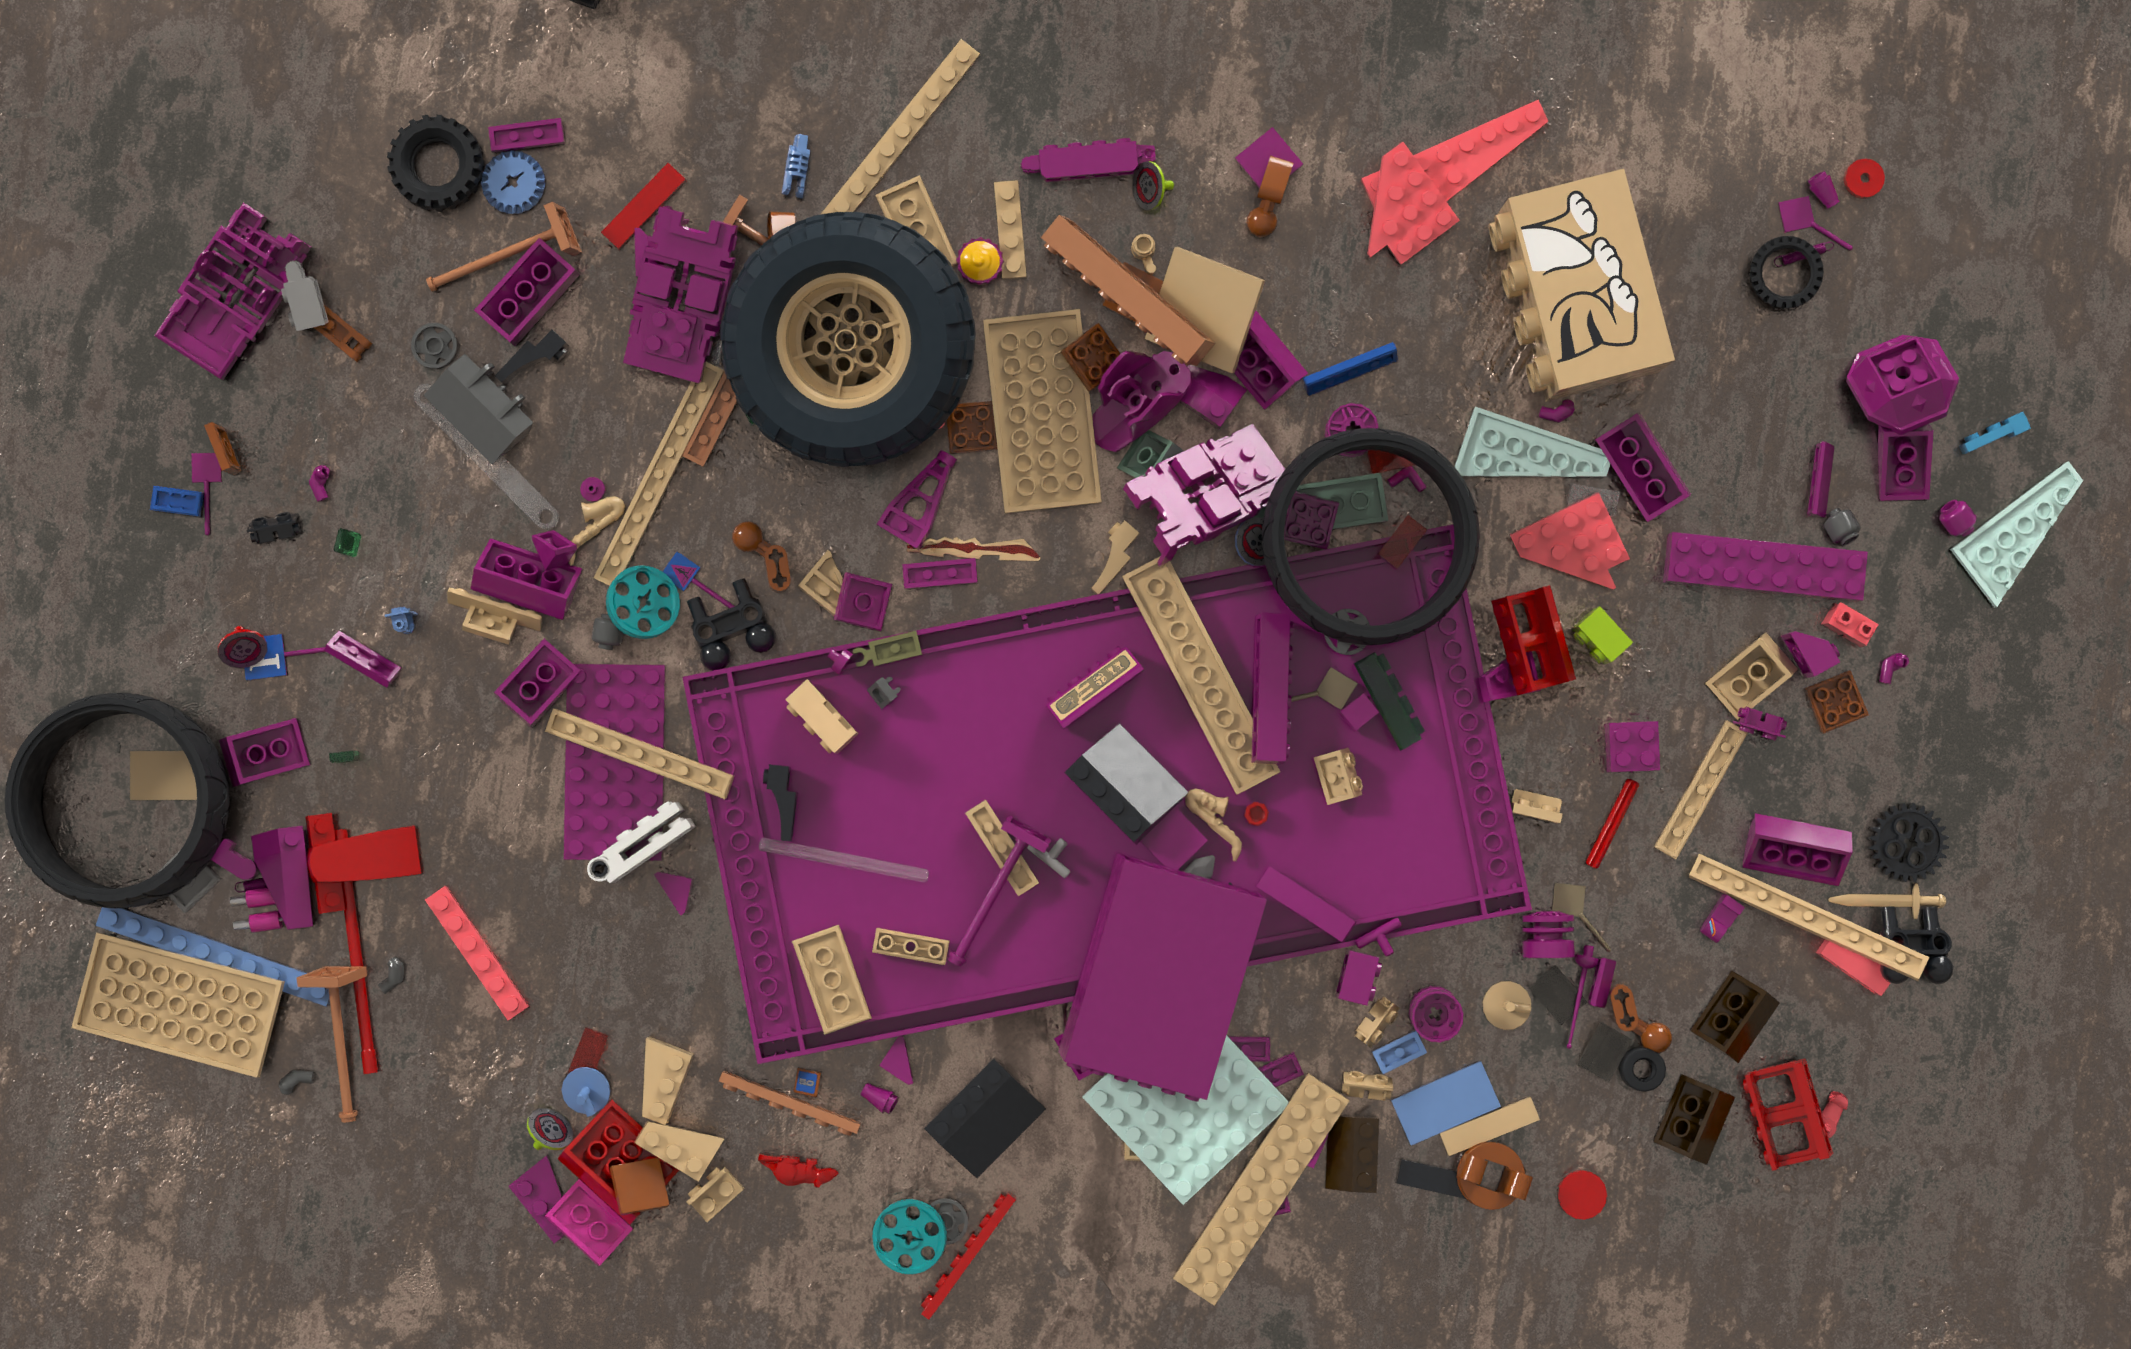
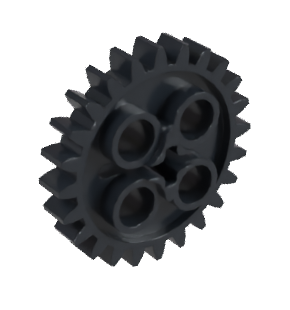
M1900 803L1899 810L1896 806H1890L1891 814L1887 811H1882L1884 819L1875 818L1879 826L1870 827L1875 832V836L1868 837L1869 840L1874 841V845L1869 846L1868 849L1875 850L1876 852L1870 858L1879 859L1876 868L1884 866V875L1892 872L1891 879L1896 880L1900 875L1901 882H1907L1908 876L1912 882H1917V875L1922 880H1925L1926 871L1934 875L1933 866L1942 867L1938 859L1947 858L1945 854L1941 853L1942 849H1949V846L1943 844V841L1947 840L1949 836L1941 834L1946 829V826L1938 827L1937 825L1941 818L1932 819L1934 811L1929 810L1927 813H1924L1925 806L1923 805L1916 810L1915 803H1910L1908 810L1905 803ZM1900 820L1906 823V830L1902 834L1896 828ZM1916 822L1917 827L1913 831V824ZM1923 829L1929 833V839L1925 843L1919 838V834ZM1910 838L1909 841L1913 843L1912 847H1907L1904 839ZM1892 842L1897 846V853L1894 856L1889 855L1887 851L1889 844ZM1914 852L1920 855V862L1917 865H1913L1910 861V857ZM1904 854L1903 862L1900 863L1899 859Z

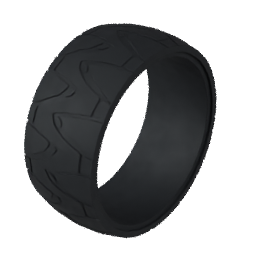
M1361 428L1343 431L1326 437L1308 447L1288 465L1277 480L1268 499L1263 518L1262 549L1265 565L1275 590L1283 602L1301 621L1314 630L1333 639L1352 644L1383 645L1399 642L1415 636L1437 623L1458 602L1473 575L1479 552L1480 531L1476 506L1472 494L1458 470L1445 456L1426 442L1411 435L1388 429ZM1354 450L1384 451L1401 456L1417 465L1431 477L1443 493L1454 525L1455 540L1452 561L1448 573L1437 592L1420 609L1409 616L1389 624L1377 626L1360 625L1339 619L1316 605L1297 583L1290 569L1285 551L1284 528L1286 515L1291 499L1302 480L1322 461Z
M106 693L75 700L54 711L40 722L22 743L13 759L5 789V814L11 838L17 851L26 865L31 868L32 872L47 886L69 899H76L78 902L87 905L114 909L137 907L161 900L182 889L192 879L196 878L207 866L210 859H212L222 840L228 820L230 803L229 785L222 759L218 756L219 753L202 728L190 717L183 715V712L165 702L149 696L131 693ZM137 714L155 722L166 730L186 754L195 777L197 806L191 832L177 856L164 869L151 878L129 887L117 889L94 883L82 877L58 855L51 844L43 822L42 789L45 776L54 756L61 746L78 730L108 716Z

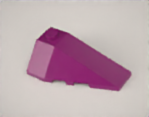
M1188 365L1187 367L1192 371V385L1180 400V403L1219 430L1247 389L1226 375ZM1179 367L1175 368L1173 375L1179 372ZM1158 384L1157 387L1161 389L1162 384Z
M303 826L278 828L251 836L254 862L264 879L267 889L271 893L287 930L313 927Z

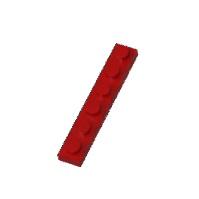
M1008 1191L1006 1196L1001 1194L993 1204L996 1207L995 1211L991 1216L986 1214L978 1225L982 1229L977 1236L972 1234L964 1245L967 1247L962 1256L960 1254L956 1255L950 1264L953 1268L948 1276L943 1274L935 1286L938 1290L933 1296L928 1294L922 1302L921 1306L924 1309L921 1315L930 1320L1016 1201L1017 1197Z

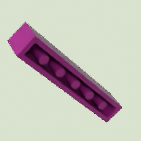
M1261 612L1256 616L1251 763L1282 764L1290 756V744H1287V734L1290 733L1291 721L1287 719L1288 709L1291 708L1292 702L1291 695L1288 694V685H1291L1292 670H1289V660H1292L1293 647L1289 644L1290 636L1293 635L1294 630L1293 621H1290V614Z

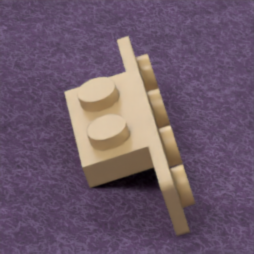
M449 588L447 591V602L449 604L469 609L462 625L463 631L508 645L517 625L541 631L542 616L532 610H521L509 603L502 604L492 601L489 597L476 596L460 588Z

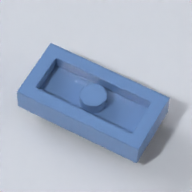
M1416 1030L1372 1051L1382 1074L1427 1053Z

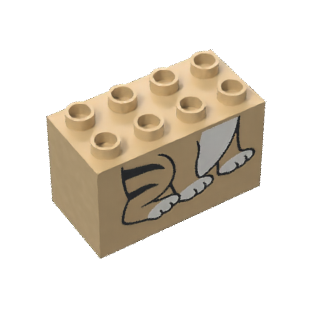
M1624 169L1508 198L1498 214L1495 215V222L1489 223V234L1495 252L1506 250L1509 260L1507 269L1501 270L1502 284L1508 299L1519 298L1521 306L1520 316L1514 317L1513 322L1520 346L1531 343L1534 358L1532 363L1526 365V373L1533 393L1543 391L1547 402L1656 374L1675 361Z

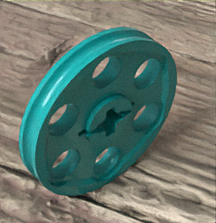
M640 565L625 569L611 582L606 594V608L611 621L621 632L637 639H650L663 634L673 625L679 613L680 598L675 584L665 573L654 567ZM636 574H646L648 583L645 585L638 583ZM624 584L628 588V594L625 596L619 595L616 592V585ZM660 585L666 586L669 590V596L661 597L657 592V587ZM649 591V594L646 597L647 600L645 602L647 605L642 607L637 613V610L640 607L639 600L642 599ZM623 607L627 609L629 613L628 619L619 618L616 613L617 608ZM659 609H666L670 613L668 621H663L659 618ZM639 620H646L649 623L650 630L648 632H642L638 628Z
M904 1199L889 1205L879 1215L873 1228L872 1238L876 1254L887 1267L902 1274H918L931 1268L940 1259L946 1247L947 1231L942 1217L932 1206L920 1200ZM908 1207H917L920 1211L919 1218L911 1219L907 1214ZM892 1214L897 1218V1225L895 1227H889L885 1224L886 1215ZM929 1222L936 1223L939 1227L938 1234L930 1235L926 1231V1224ZM912 1231V1236H915L917 1239H913L909 1243L907 1242V1237H904L903 1234ZM888 1238L892 1240L894 1247L891 1251L882 1249V1239ZM923 1247H932L935 1251L934 1258L926 1259L922 1254ZM907 1254L912 1258V1265L910 1267H904L900 1264L899 1258L901 1255Z

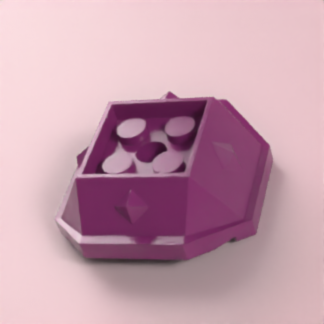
M1901 335L1859 352L1847 375L1846 382L1869 421L1903 435L1947 416L1959 383V377L1937 340ZM1905 376L1907 379H1900L1898 377Z

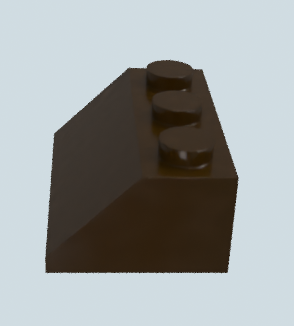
M1731 971L1690 1031L1727 1057L1739 1063L1780 1002L1767 991Z
M1682 1074L1653 1142L1707 1165L1735 1097Z
M1339 1116L1327 1137L1325 1189L1377 1193L1379 1118L1377 1116Z

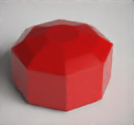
M1253 802L1246 806L1244 816L1249 824L1259 826L1267 821L1269 811L1265 804Z

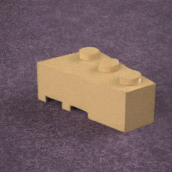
M808 679L785 699L789 703L786 708L795 717L800 715L805 720L803 726L812 735L816 733L822 739L820 744L829 754L832 751L838 754L859 734Z
M650 1036L646 1038L642 1117L663 1125L669 1123L694 1058V1053Z
M647 1121L634 1143L699 1182L724 1138Z

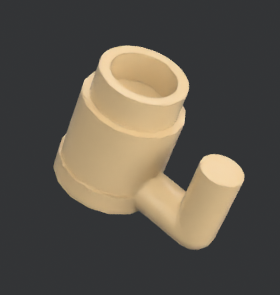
M1140 234L1132 242V254L1136 259L1143 261L1146 273L1154 275L1156 266L1153 264L1151 257L1155 252V241L1150 235Z

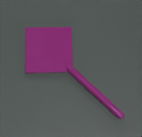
M1809 196L1778 202L1785 233L1813 227L1848 250L1853 249L1850 244L1814 222Z

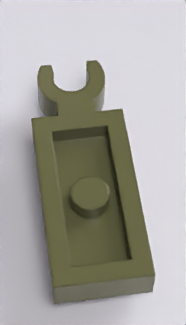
M917 631L868 642L869 650L863 648L853 650V654L862 653L864 655L863 661L856 663L857 667L865 666L870 660H873L875 667L922 655Z

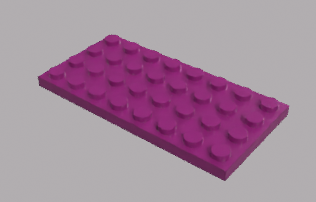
M574 664L581 672L567 687L566 713L664 749L666 665ZM566 740L564 860H592L602 855L603 851L618 842L616 837L627 829L635 830L638 828L636 824L647 815L654 817L659 813L657 808L664 804V776ZM663 826L625 852L627 857H631L650 844L648 839L659 831L662 832ZM663 850L649 860L663 861Z

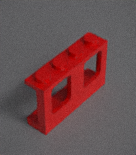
M1550 585L1491 601L1517 696L1576 680ZM1522 604L1524 606L1530 626L1528 632L1520 633L1513 605ZM1535 651L1537 653L1543 673L1542 679L1533 680L1526 652Z
M1806 1058L1749 1071L1745 1075V1079H1743V1086L1747 1094L1750 1093L1752 1100L1750 1110L1752 1116L1757 1117L1759 1127H1757L1758 1138L1760 1141H1764L1766 1148L1763 1152L1766 1164L1771 1166L1772 1171L1782 1166L1819 1158L1822 1160L1830 1158L1833 1151ZM1782 1074L1789 1075L1796 1097L1795 1101L1765 1107L1757 1085L1758 1080ZM1802 1122L1808 1138L1809 1148L1783 1155L1778 1154L1771 1129L1789 1123Z

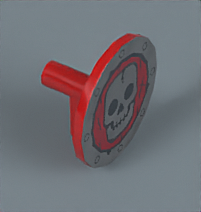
M242 626L235 627L234 632L223 637L218 645V656L221 661L235 668L255 665L267 653V642L263 635L256 631L244 629Z

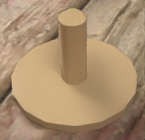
M1502 981L1492 985L1485 993L1483 1012L1486 1019L1493 1026L1503 1030L1515 1029L1523 1025L1528 1019L1531 1012V999L1528 992L1520 984Z

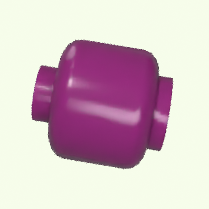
M1952 500L1941 508L1939 520L1950 535H1961L1964 537L1974 530L1973 526L1976 523L1977 517L1965 501Z

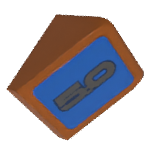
M797 1068L794 1092L817 1097L822 1071Z

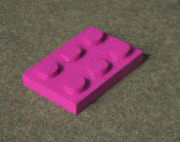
M580 1179L544 1216L598 1267L633 1230L629 1224Z

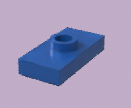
M153 486L150 510L200 517L204 493Z

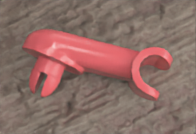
M1837 1091L1830 1092L1828 1096L1829 1102L1821 1112L1829 1138L1835 1134L1843 1110L1848 1108L1847 1097Z

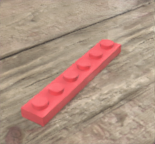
M444 886L425 899L506 1019L509 1021L528 1008V1003L449 888Z

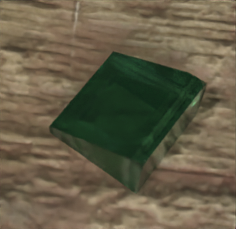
M342 528L338 529L334 552L356 557L361 534Z

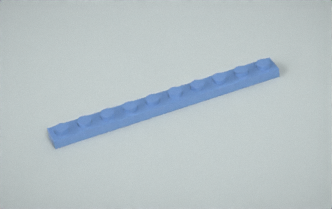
M102 907L96 923L98 927L164 950L285 981L283 992L326 1007L330 1003L329 990L326 987L297 986V977L307 974L304 971L124 908Z

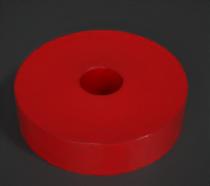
M1866 158L1853 162L1847 168L1844 175V184L1848 192L1861 199L1876 195L1882 189L1885 182V174L1882 167L1876 161ZM1861 175H1866L1868 182H1862Z

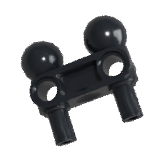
M745 578L732 583L739 604L715 615H707L700 597L687 601L694 620L691 625L693 636L697 641L699 649H701L700 660L703 666L709 670L723 669L728 665L731 653L728 646L723 642L746 633V644L754 652H767L775 644L776 632L767 623L768 621L759 599L753 598ZM751 609H756L758 611L757 618L752 621L747 620L746 613ZM704 628H712L711 637L708 639L701 638V631Z
M1888 906L1881 908L1883 930H1881L1879 935L1928 956L1929 960L1922 972L1924 977L1934 984L1947 982L1953 975V964L1947 957L1952 947V941L1950 936L1940 928L1938 908L1927 907L1922 909L1924 930H1901V928H1898L1896 907ZM1880 965L1882 977L1887 982L1900 984L1909 978Z

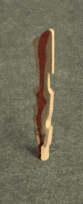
M947 537L939 540L929 538L924 541L919 550L907 544V552H919L923 555L944 557L943 554L958 558L980 559L982 555H1000L999 560H1040V556L1024 539L981 545L976 538L966 541L957 537L953 540Z

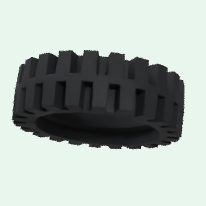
M1781 236L1766 242L1756 252L1750 266V280L1755 293L1765 303L1783 309L1795 308L1811 300L1818 292L1824 274L1823 262L1817 250L1806 240L1794 236ZM1782 248L1801 252L1808 259L1811 267V278L1807 286L1800 293L1793 296H1780L1773 293L1765 285L1762 277L1763 265L1767 257Z

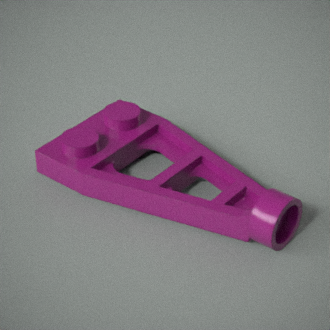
M940 450L937 457L889 503L876 525L919 550L932 530L950 471L957 459ZM941 462V463H943V464L946 465V466H945V467H940V466H939V463ZM929 476L938 480V485L932 496H928L919 490L921 484ZM913 497H920L926 502L924 515L919 520L907 515L903 510L904 506Z

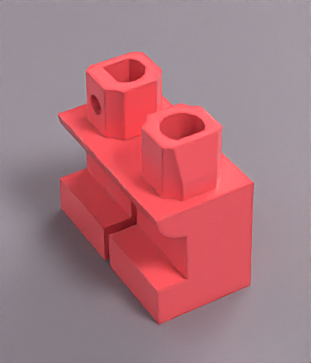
M1841 602L1839 604H1832L1821 623L1835 633L1843 635L1842 637L1859 647L1867 646L1879 625Z

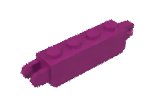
M1130 138L1117 139L1116 143L1106 144L1105 140L1093 141L1092 145L1082 146L1080 142L1067 144L1068 147L1058 148V145L1043 146V149L1039 150V155L1022 158L1021 168L1023 173H1041V179L1046 183L1133 175L1142 162H1155L1156 154L1154 146L1136 145V141H1130Z

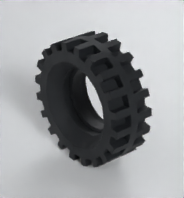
M436 114V117L423 115L421 120H410L408 127L405 129L401 127L398 130L400 134L396 140L392 139L390 143L392 145L391 152L387 153L390 165L387 168L393 179L391 181L394 186L412 204L428 211L429 209H434L437 212H443V209L446 208L453 210L457 208V204L468 202L469 195L472 192L476 193L478 190L477 184L479 181H482L483 177L482 167H485V162L482 159L483 152L476 138L464 125H461L453 118H444L443 115ZM433 142H443L450 145L456 151L459 158V169L456 176L449 183L441 186H431L423 183L415 171V159L418 152L424 146Z

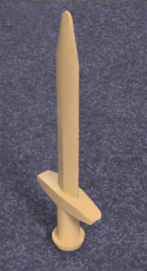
M1916 882L1913 885L1912 895L1845 894L1828 899L1831 903L1845 906L1912 907L1914 919H1918L1920 906H1938V908H1943L1946 905V898L1942 894H1938V896H1920L1919 886Z

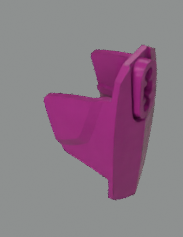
M1163 351L1153 357L1139 352H1122L1103 374L1101 383L1098 386L1102 404L1092 415L1095 443L1103 449L1117 453L1162 420L1180 402L1192 385V371L1187 365L1181 364L1171 356L1173 352ZM1179 367V372L1173 375L1175 368ZM1162 384L1161 389L1156 391L1157 385Z

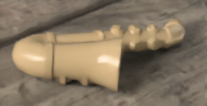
M611 496L594 503L581 502L585 523L591 519L594 522L587 525L586 529L582 530L578 535H575L571 542L579 548L600 533V530L617 521L624 514L625 504L623 500L616 496ZM574 553L569 561L570 566L574 565L576 553Z
M1203 789L1189 790V794L1185 796V804L1188 809L1232 845L1233 861H1237L1241 852L1242 842L1233 830H1230L1227 825L1222 824L1223 821L1215 816L1218 813L1221 817H1224L1229 797H1216Z

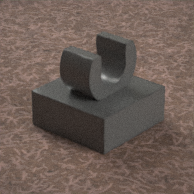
M882 677L867 689L881 710L889 705L901 690L900 687L892 690L888 683L893 680L892 677H887L886 679Z

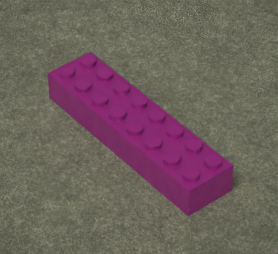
M1671 532L1667 535L1663 583L1859 602L1863 601L1868 552Z

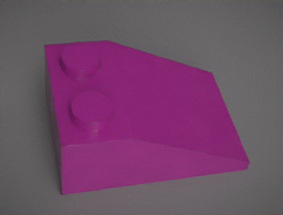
M1930 424L1903 435L1879 425L1878 469L1880 501L1926 500L1930 498L1934 432Z
M544 638L495 690L494 694L497 699L532 729L581 670Z
M296 718L219 740L232 787L310 765Z

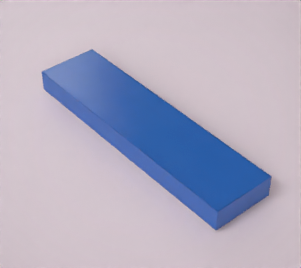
M1391 342L1303 378L1305 391L1310 396L1396 362L1398 360L1397 348L1394 342Z

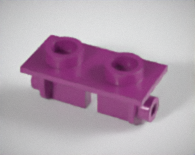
M1747 706L1741 707L1738 711V717H1741L1740 721L1732 722L1740 725L1739 730L1753 734L1754 730L1763 732L1761 737L1775 741L1777 737L1786 738L1785 735L1780 734L1781 730H1785L1787 726V721L1783 717L1765 713L1764 720L1760 721L1763 712Z

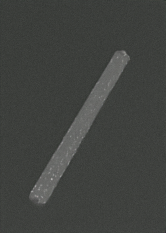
M761 838L759 850L919 882H927L929 870L769 838Z

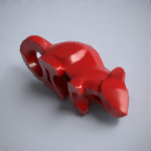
M759 1154L758 1161L769 1168L775 1178L786 1186L813 1183L816 1188H819L822 1184L831 1181L839 1174L833 1168L820 1169L814 1166L817 1164L816 1158H806V1162H800V1157L780 1155V1157L764 1154Z

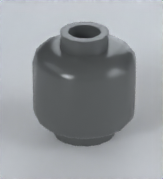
M1836 508L1827 514L1828 519L1824 523V528L1835 544H1842L1844 546L1859 537L1858 533L1861 530V526L1851 510Z
M601 613V617H597L594 620L592 640L599 643L598 648L613 650V646L621 645L624 633L614 625L608 614Z

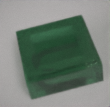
M358 751L329 753V759L331 763L358 761L359 755Z

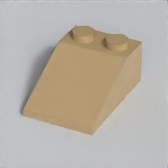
M1765 632L1710 678L1706 685L1738 720L1741 718L1738 717V711L1741 707L1753 708L1789 679L1798 668Z

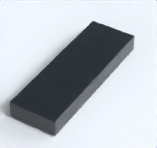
M1405 1159L1400 1160L1396 1178L1397 1184L1466 1199L1458 1186L1457 1171Z

